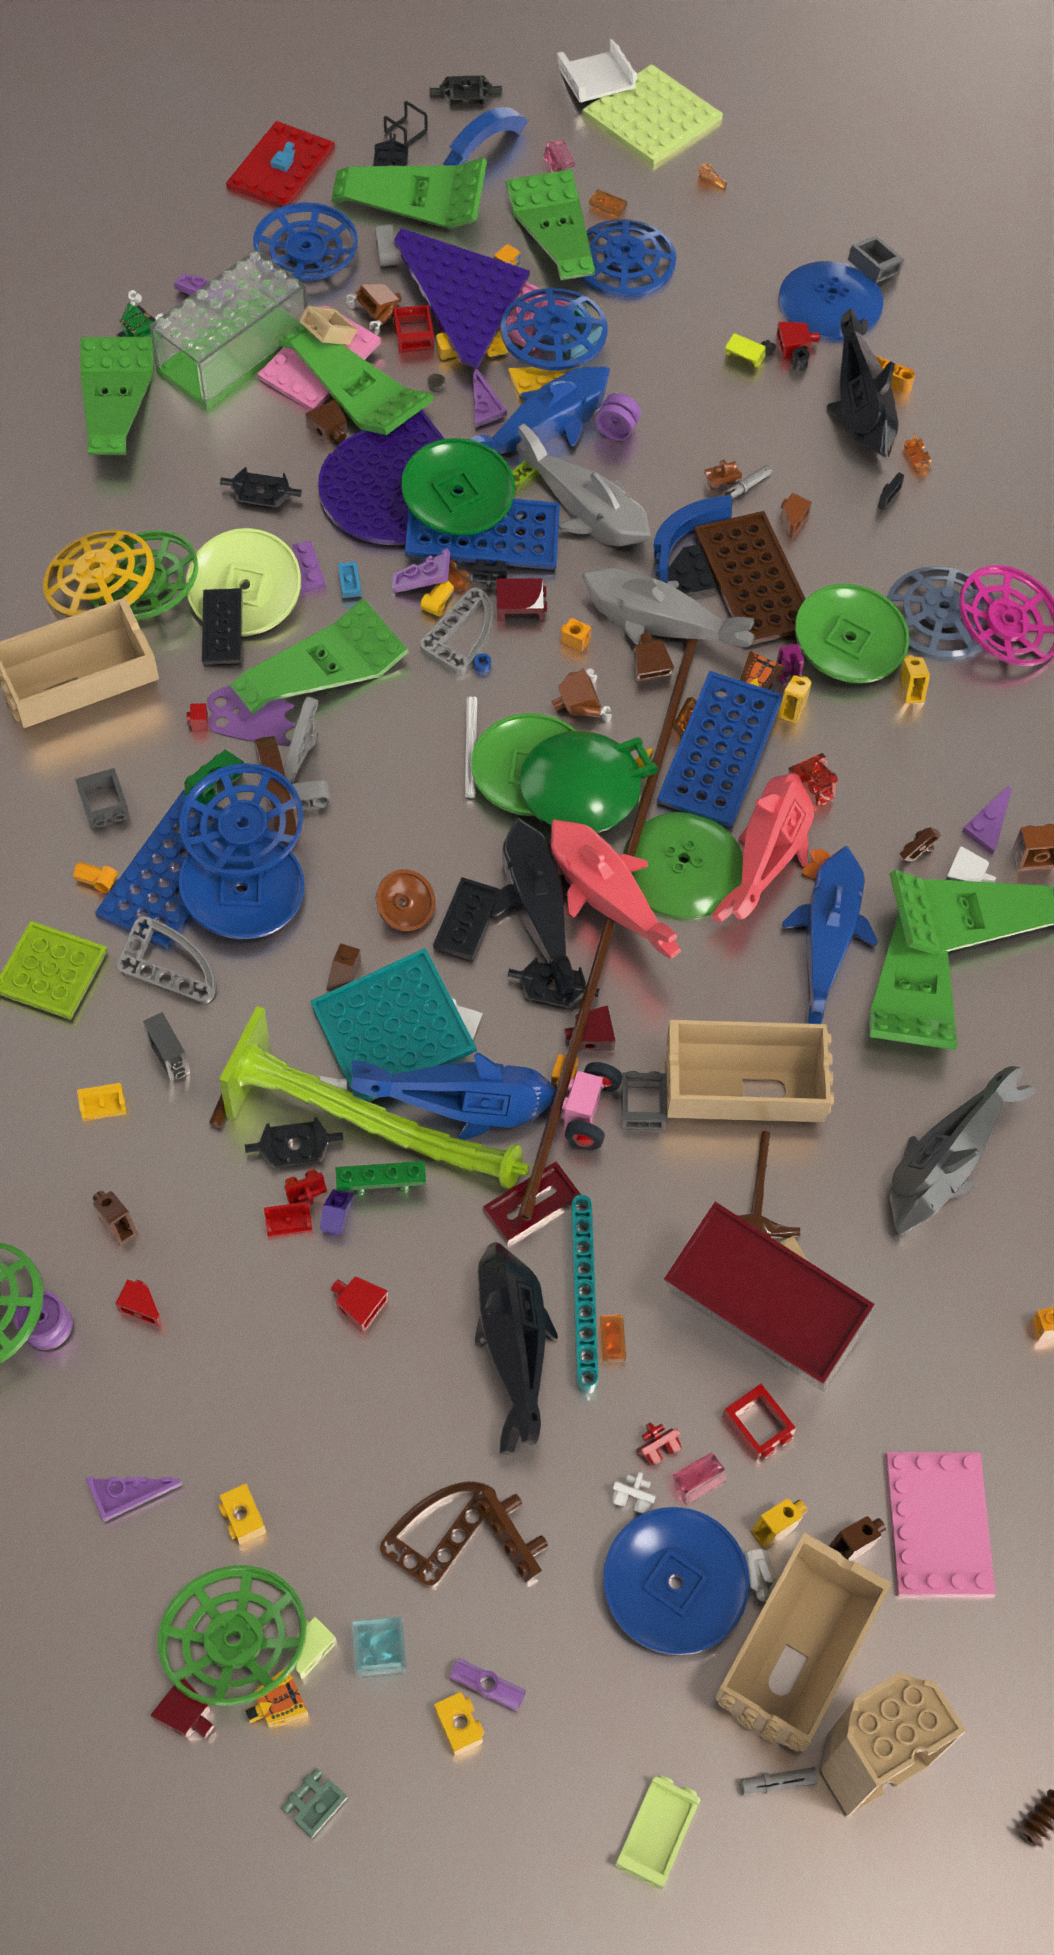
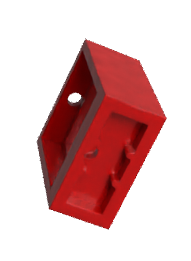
M429 305L393 308L399 352L434 349V334ZM425 322L427 331L401 334L400 324Z
M759 1384L724 1409L722 1417L756 1461L762 1457L767 1459L776 1451L774 1448L780 1444L785 1446L794 1438L793 1434L796 1427L762 1384ZM762 1400L784 1429L760 1446L738 1416Z

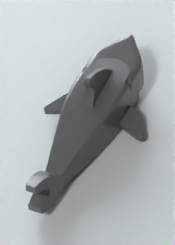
M1009 1066L1004 1068L989 1081L984 1090L942 1119L920 1140L915 1136L909 1138L904 1158L893 1173V1186L890 1190L893 1219L898 1233L904 1234L928 1220L950 1198L963 1195L974 1187V1182L966 1179L975 1168L986 1147L1003 1101H1022L1036 1093V1090L1031 1085L1016 1087L1017 1081L1023 1073L1020 1067Z

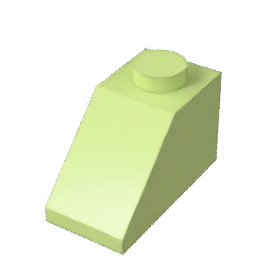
M316 1617L311 1621L309 1619L306 1620V1642L302 1655L297 1662V1673L301 1679L337 1643L336 1637Z

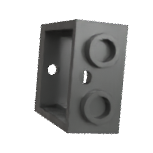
M877 236L853 244L847 259L874 283L899 274L904 262L903 257ZM872 252L882 263H877L867 253Z
M115 768L75 779L91 829L130 818L128 806ZM115 787L120 804L91 812L86 795Z
M158 1013L144 1020L143 1024L148 1042L169 1080L183 1078L190 1072L186 1053L164 1013Z
M637 1071L623 1072L621 1082V1129L665 1130L667 1122L666 1073L657 1071L649 1073H639ZM628 1087L659 1088V1112H628Z

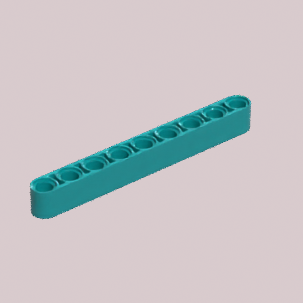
M578 1195L573 1199L571 1208L576 1384L579 1391L589 1394L595 1391L598 1382L593 1216L591 1199L586 1195ZM584 1206L586 1210L580 1211L576 1207ZM583 1226L587 1228V1231L581 1232L577 1228ZM585 1247L588 1251L581 1253L578 1251V1248ZM586 1268L589 1273L581 1274L578 1270ZM585 1289L588 1290L590 1294L584 1296L581 1295L579 1291ZM581 1311H588L591 1315L583 1317L579 1313ZM586 1332L589 1333L592 1337L589 1339H583L580 1336V1334ZM587 1354L590 1355L593 1359L590 1361H584L582 1360L581 1356ZM588 1376L593 1379V1382L587 1384L581 1379Z

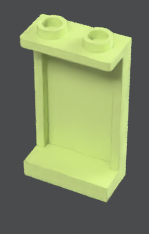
M664 1775L653 1777L615 1867L659 1890H662L668 1874L700 1802V1798L696 1797L697 1793L694 1790L685 1786L681 1789L673 1785L674 1781Z

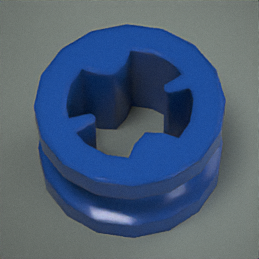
M485 653L476 655L474 658L475 670L479 673L488 672L491 669V657Z

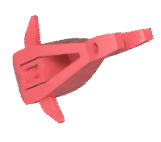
M790 773L772 778L767 783L761 798L756 800V806L748 827L739 836V840L745 843L742 884L729 893L717 906L711 916L715 922L725 920L732 913L738 920L745 919L755 909L761 892L795 854H797L802 867L808 864L807 833L814 819V810L809 795L798 774Z
M554 819L551 830V850L558 869L570 885L567 892L570 917H575L584 903L587 902L602 914L648 939L651 945L665 957L671 959L680 953V947L674 941L677 938L676 933L665 923H658L641 889L631 874L633 871L648 867V861L626 854H617L601 836L585 824Z

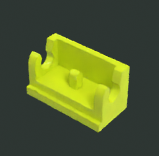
M734 333L727 343L725 351H727L726 355L728 356L732 352L752 361L755 364L754 367L758 368L765 358L766 346Z

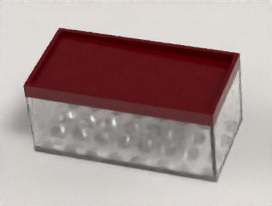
M716 1201L664 1278L671 1292L823 1392H825L874 1315L875 1304Z

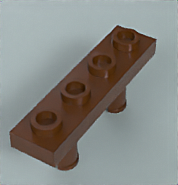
M491 1487L483 1491L475 1498L478 1509L486 1516L492 1532L502 1542L505 1553L511 1557L516 1565L517 1573L523 1577L525 1582H528L542 1572L534 1556L548 1547V1543L540 1535L525 1544L508 1514L522 1506V1500L517 1494L500 1502Z

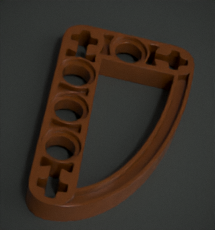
M461 1482L442 1488L429 1495L410 1509L387 1533L380 1544L381 1555L423 1587H436L486 1519V1516L473 1504L476 1503L477 1505L475 1498L490 1488V1486L480 1482ZM474 1494L428 1559L399 1539L419 1517L437 1504L458 1495ZM474 1511L479 1515V1519L475 1523H469L465 1519L466 1514ZM462 1531L465 1534V1539L460 1543H456L451 1538L452 1533ZM393 1543L396 1544L395 1549L401 1554L399 1561L396 1560L398 1555L395 1552L386 1553L387 1544L390 1546ZM440 1551H449L451 1559L445 1563L440 1562L437 1558ZM406 1557H415L417 1565L414 1568L405 1567L403 1561ZM433 1561L439 1567L434 1573L435 1580L425 1581L426 1575L424 1573L432 1572L434 1564L431 1563Z

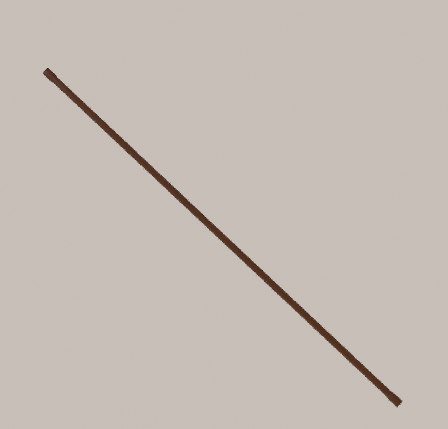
M688 639L652 760V763H655L659 770L656 774L647 777L625 852L629 856L635 857L698 639ZM606 917L528 1187L520 1206L518 1217L522 1220H531L537 1192L616 921L609 917Z

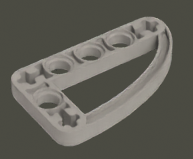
M479 588L469 589L420 640L421 653L456 675L465 674L474 664L475 656L483 651L491 632L493 612L492 604L487 594ZM482 605L485 613L484 624L477 641L469 653L463 656L445 645L451 636ZM460 607H467L469 610L461 612L458 609ZM449 619H455L457 623L448 624L447 621ZM438 631H443L445 635L439 637L436 636L435 633ZM447 653L449 657L440 658L439 654Z
M146 916L139 917L135 921L118 958V969L127 976L202 1004L211 1002L216 992V980L210 964L202 953L183 935L159 921ZM146 922H147V925L149 926V928H148V929H144L143 932H142V929H141L140 926H141V924H142V925H145ZM154 931L167 936L185 948L201 966L206 983L143 960L142 958ZM138 933L139 935H141V933H142V935H143L145 938L143 939V938H141L140 936H137L136 934ZM134 941L141 942V948L137 951L131 950V944ZM130 960V963L137 968L136 970L131 967L125 969L123 963H128ZM144 967L152 968L150 976L143 977L141 975ZM162 975H171V980L168 984H161L160 978ZM183 981L190 982V988L184 992L180 991L179 985ZM195 985L197 990L204 991L206 989L209 993L208 996L204 995L201 998L202 996L195 992Z

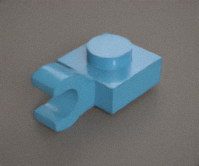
M287 142L284 151L276 153L270 161L271 167L284 172L289 169L294 162L293 155L295 150H292L294 143Z

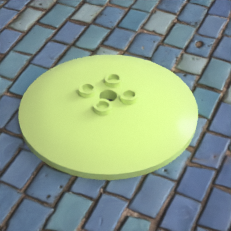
M243 528L230 530L209 540L196 553L199 570L194 585L188 592L187 597L193 611L201 621H203V590L240 588L241 584L245 582L250 583V587L245 590L242 589V636L256 635L275 627L294 608L301 589L300 567L292 550L275 535L258 529ZM193 560L187 572L186 583L189 582L193 573Z

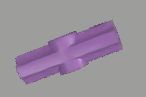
M458 1658L450 1675L451 1680L478 1692L483 1698H490L515 1711L520 1707L526 1693L525 1689L498 1677L493 1671L483 1670L461 1658ZM490 1679L494 1682L495 1686L491 1690H485L481 1686L483 1680Z

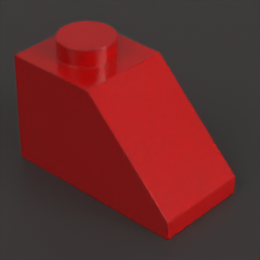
M127 1279L115 1303L118 1311L160 1327L162 1322L150 1290L147 1287L148 1285L140 1280L131 1281Z

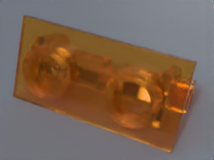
M913 433L915 439L906 440L904 448L909 457H911L910 459L915 470L923 471L926 466L931 470L929 465L932 462L928 451L924 453L923 449L925 446L922 439H917L915 433Z
M450 559L448 579L453 576L450 579V583L457 590L464 591L467 588V583L473 585L469 579L471 576L464 569L461 571L457 569L458 565Z

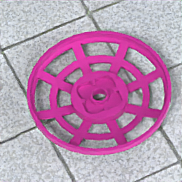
M1003 565L982 567L967 578L959 594L960 614L970 635L985 651L1004 662L1019 666L1038 665L1049 660L1054 655V642L1047 654L1037 648L1042 641L1044 633H1054V626L1043 625L1041 615L1035 607L1036 604L1043 600L1054 621V598L1039 581L1021 570ZM1004 575L1003 586L992 585L984 588L980 577ZM1011 578L1026 584L1037 595L1029 600L1019 591L1010 588ZM974 582L979 592L974 597L972 606L964 602L967 588ZM1002 592V598L993 601L988 593ZM1012 595L1018 598L1024 604L1020 606L1015 601L1010 600L1009 596ZM981 598L988 605L986 612L977 609ZM1028 610L1033 614L1036 624H1030L1026 613ZM966 611L972 614L974 624L980 634H978L973 628L972 624L968 619ZM977 617L985 619L989 629L984 631ZM1028 631L1037 632L1033 643L1024 637ZM995 634L1000 639H1003L1004 647L993 641L990 637ZM984 640H986L988 643H990V644H991L992 646H994L995 648H997V649H999V650L1005 652V653H1006V656H1005L1004 654H1002V653L996 651L995 649H993V648H992L991 646H989ZM1019 641L1026 648L1012 649L1011 642ZM1033 652L1040 659L1018 660L1015 659L1014 654L1019 655Z

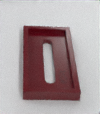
M557 1161L544 1168L537 1196L551 1187L555 1188L556 1192L535 1205L531 1220H522L518 1216L514 1219L507 1218L509 1212L521 1206L530 1177L483 1206V1211L507 1244L572 1204L576 1196L581 1195Z

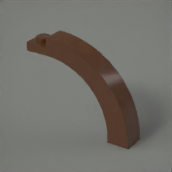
M275 736L255 739L254 745L260 765L278 771L286 777ZM270 778L266 789L273 793L280 800L281 804L291 799L290 793L286 788ZM269 800L271 810L276 808L272 801ZM291 808L285 812L286 827L284 834L294 836L297 826L294 811ZM279 815L273 818L276 832H278L280 826Z

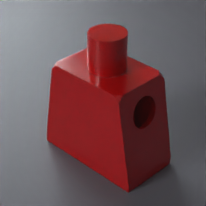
M778 322L776 337L783 360L792 358L793 350L799 347L807 349L810 353L811 344L820 342L819 332L810 333L806 323Z
M353 1277L348 1285L337 1279L331 1287V1291L339 1296L336 1300L337 1309L362 1333L388 1301V1291L359 1277Z

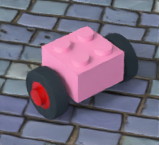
M591 1062L586 1065L584 1072L577 1071L576 1077L571 1078L568 1087V1097L565 1096L561 1119H565V1138L570 1143L585 1149H598L602 1146L605 1134L602 1129L592 1123L601 1097V1090L614 1091L621 1085L623 1076L617 1068L606 1063Z

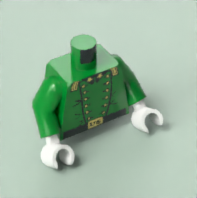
M130 290L128 297L131 299V302H128L119 321L121 332L116 334V337H153L155 342L157 338L162 336L161 328L167 327L169 320L162 313L158 314L156 319H154L140 305L135 306L136 303L141 302L142 296L139 293L136 294L134 290Z

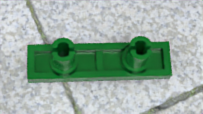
M425 1161L335 1167L337 1191L353 1190L357 1195L364 1194L366 1189L398 1187L400 1191L405 1192L410 1189V1186L426 1185Z

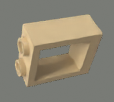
M307 306L299 321L322 343L350 345L358 330L336 309Z

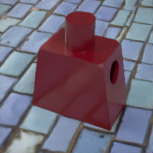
M608 1005L590 1010L579 1049L581 1051H614L616 1040ZM574 1027L564 1029L565 1041L571 1040Z
M185 1678L180 1680L185 1687L198 1694ZM175 1686L170 1689L151 1713V1717L155 1722L187 1739L194 1731H197L206 1738L215 1726L205 1718L210 1711L209 1706L189 1698Z

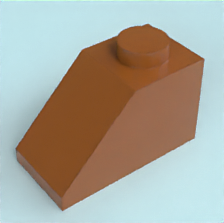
M794 493L788 499L785 498L781 504V518L790 538H793L809 516L812 504L811 501Z

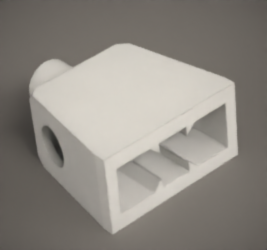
M960 846L946 880L995 883L997 877L986 873L989 865L987 860Z

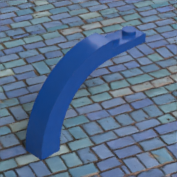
M719 496L696 501L677 510L663 522L654 539V559H657V564H660L656 565V576H660V581L668 584L670 553L679 539L694 530L695 526L732 518V496Z

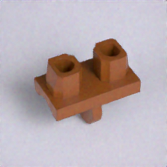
M725 460L719 461V466L704 469V474L712 490L719 488L720 484L723 483L728 485L735 484L737 479L742 478V473L738 470L735 461L727 463Z

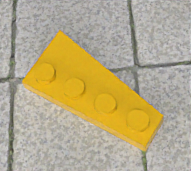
M534 367L508 368V375L518 398L521 399V393L537 391L547 383L573 369L549 371Z

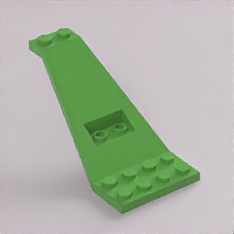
M482 157L456 166L346 167L336 172L331 201L337 204L349 200L443 228H456L477 221L487 161Z
M572 169L506 180L505 184L513 215L557 264L560 280L595 275Z
M301 323L297 324L293 330L285 332L284 336L278 339L280 347L293 349L360 430L387 435L434 401L433 393L405 388L344 345L322 343Z
M80 337V374L88 433V455H126V436L154 374L153 337ZM104 390H108L107 394H103L102 392ZM122 390H126L125 394H121L120 392Z
M362 598L335 623L248 669L235 679L230 686L248 709L255 714L269 701L381 677L409 653V650L367 601Z
M893 870L889 873L907 946L936 955L1054 925V887L921 879L898 870Z
M898 914L870 1010V1037L956 1050L958 1041L948 952L933 955L908 947L900 915Z

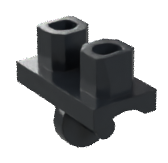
M478 559L476 565H473V582L487 584V589H491V584H496V579H507V567H505L504 561L497 560L494 562V566H487V561Z

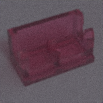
M547 141L544 157L551 172L563 171L567 167L575 166V161L565 141Z
M711 1452L673 1475L676 1491L680 1490L683 1502L688 1505L725 1483L726 1470L714 1453Z

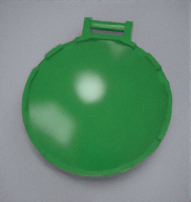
M569 731L545 739L529 753L521 769L520 788L527 807L540 821L544 820L552 825L554 819L581 823L591 827L596 833H600L615 827L628 817V814L635 808L641 791V779L656 774L659 769L655 763H652L640 737L619 744L609 737L594 732ZM636 750L645 766L639 768L630 752Z

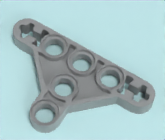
M309 696L303 703L283 767L285 776L291 784L294 783L296 773L305 756L314 747L318 738V731L314 730V716L318 700Z

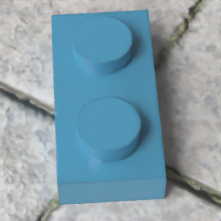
M357 562L338 563L342 598L361 596Z

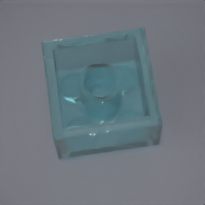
M402 1617L353 1622L358 1679L407 1674Z

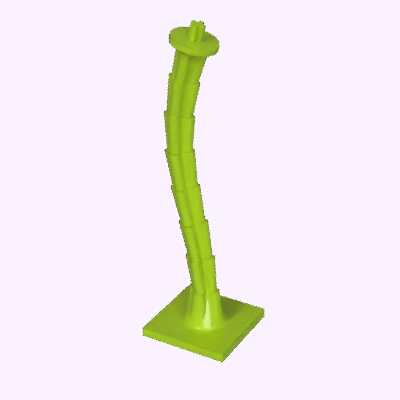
M256 1006L219 1078L226 1117L234 1121L252 1086L271 1090L279 1089L306 1104L310 1102L339 1119L344 1118L372 1135L376 1133L404 1149L408 1147L440 1162V1160L472 1172L476 1170L497 1177L504 1188H512L519 1175L526 1176L529 1173L530 1165L523 1162V1151L520 1145L511 1144L507 1150L484 1147L480 1143L453 1138L450 1134L419 1126L418 1122L385 1111L386 1108L355 1097L350 1091L321 1081L320 1077L289 1067L288 1063L269 1053L271 1048L265 1008Z

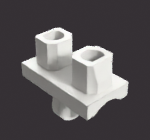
M639 1471L637 1477L628 1474L626 1481L635 1484L634 1487L618 1481L615 1482L613 1487L615 1489L613 1503L625 1507L629 1495L637 1497L634 1510L643 1514L649 1510L651 1503L654 1504L657 1495L639 1489L640 1486L649 1489L651 1483L642 1479L644 1472Z

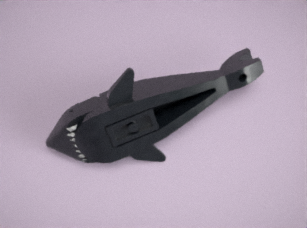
M849 309L842 314L840 324L844 337L840 373L841 401L829 403L827 409L845 420L846 426L852 431L853 437L858 443L885 458H889L899 425L894 395L890 386L895 364L890 361L882 369L863 338V335L868 331V321L865 318L858 321L854 310Z
M517 817L503 842L502 863L507 885L500 890L492 910V915L498 916L512 906H515L522 923L551 966L552 976L561 994L574 992L573 971L570 960L566 956L563 896H567L570 885L566 882L563 875H559L550 843L545 835Z
M493 1242L486 1248L477 1267L480 1317L476 1328L475 1343L481 1346L487 1342L496 1368L514 1404L506 1418L500 1438V1454L507 1456L514 1453L519 1437H521L524 1444L530 1446L537 1444L541 1428L540 1410L537 1403L544 1359L545 1336L547 1335L552 1340H556L558 1334L544 1307L542 1290L536 1275L502 1244Z

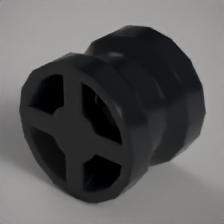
M800 347L793 350L790 365L794 370L802 371L808 367L809 351Z

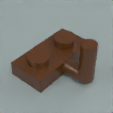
M931 827L920 830L915 834L917 838L904 846V850L899 854L904 860L913 862L925 851L932 852L934 850L933 844L942 835L937 829Z

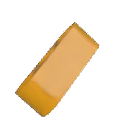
M875 356L882 369L890 362ZM894 363L891 388L903 393L910 392L915 372L910 368Z

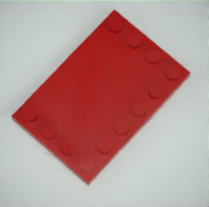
M275 121L228 179L226 188L278 208L289 205L335 149V142ZM291 142L294 143L292 150H295V154L293 155L294 162L289 169L284 172L271 167L270 161L278 151L283 152L286 143Z

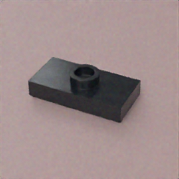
M898 472L890 484L886 483L880 495L878 508L884 510L903 485L904 474Z

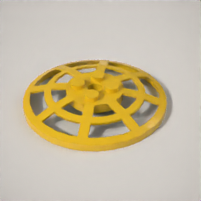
M103 530L85 535L64 547L51 561L43 579L44 595L50 606L57 613L69 618L88 611L78 610L81 600H94L104 597L106 604L114 602L111 593L122 587L129 579L138 583L129 594L123 597L126 598L130 606L144 593L153 578L155 570L153 553L141 537L127 531ZM105 536H113L111 539H110V538L96 539V538L105 537ZM122 537L134 539L143 548L131 550L120 539ZM98 543H106L102 549L92 550L90 546ZM115 544L122 547L125 551L113 554L110 549ZM80 550H84L85 553L77 560L70 559ZM146 554V568L143 576L132 573L135 566L134 556ZM128 558L126 570L119 568L118 560ZM60 566L57 573L58 582L48 589L49 578L54 567ZM65 566H73L72 574L63 578ZM116 575L121 576V578L115 584H113L110 587H107V584L110 583L116 577ZM73 580H76V582L79 584V587L77 591L74 592L70 590L66 586V584L70 583ZM60 588L67 596L73 598L70 609L58 604L52 598V595ZM86 588H100L101 590L95 593L84 594Z

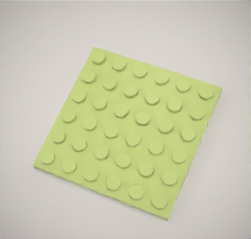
M652 64L637 73L636 88L603 96L584 108L582 113L587 119L653 166L720 121L723 113Z

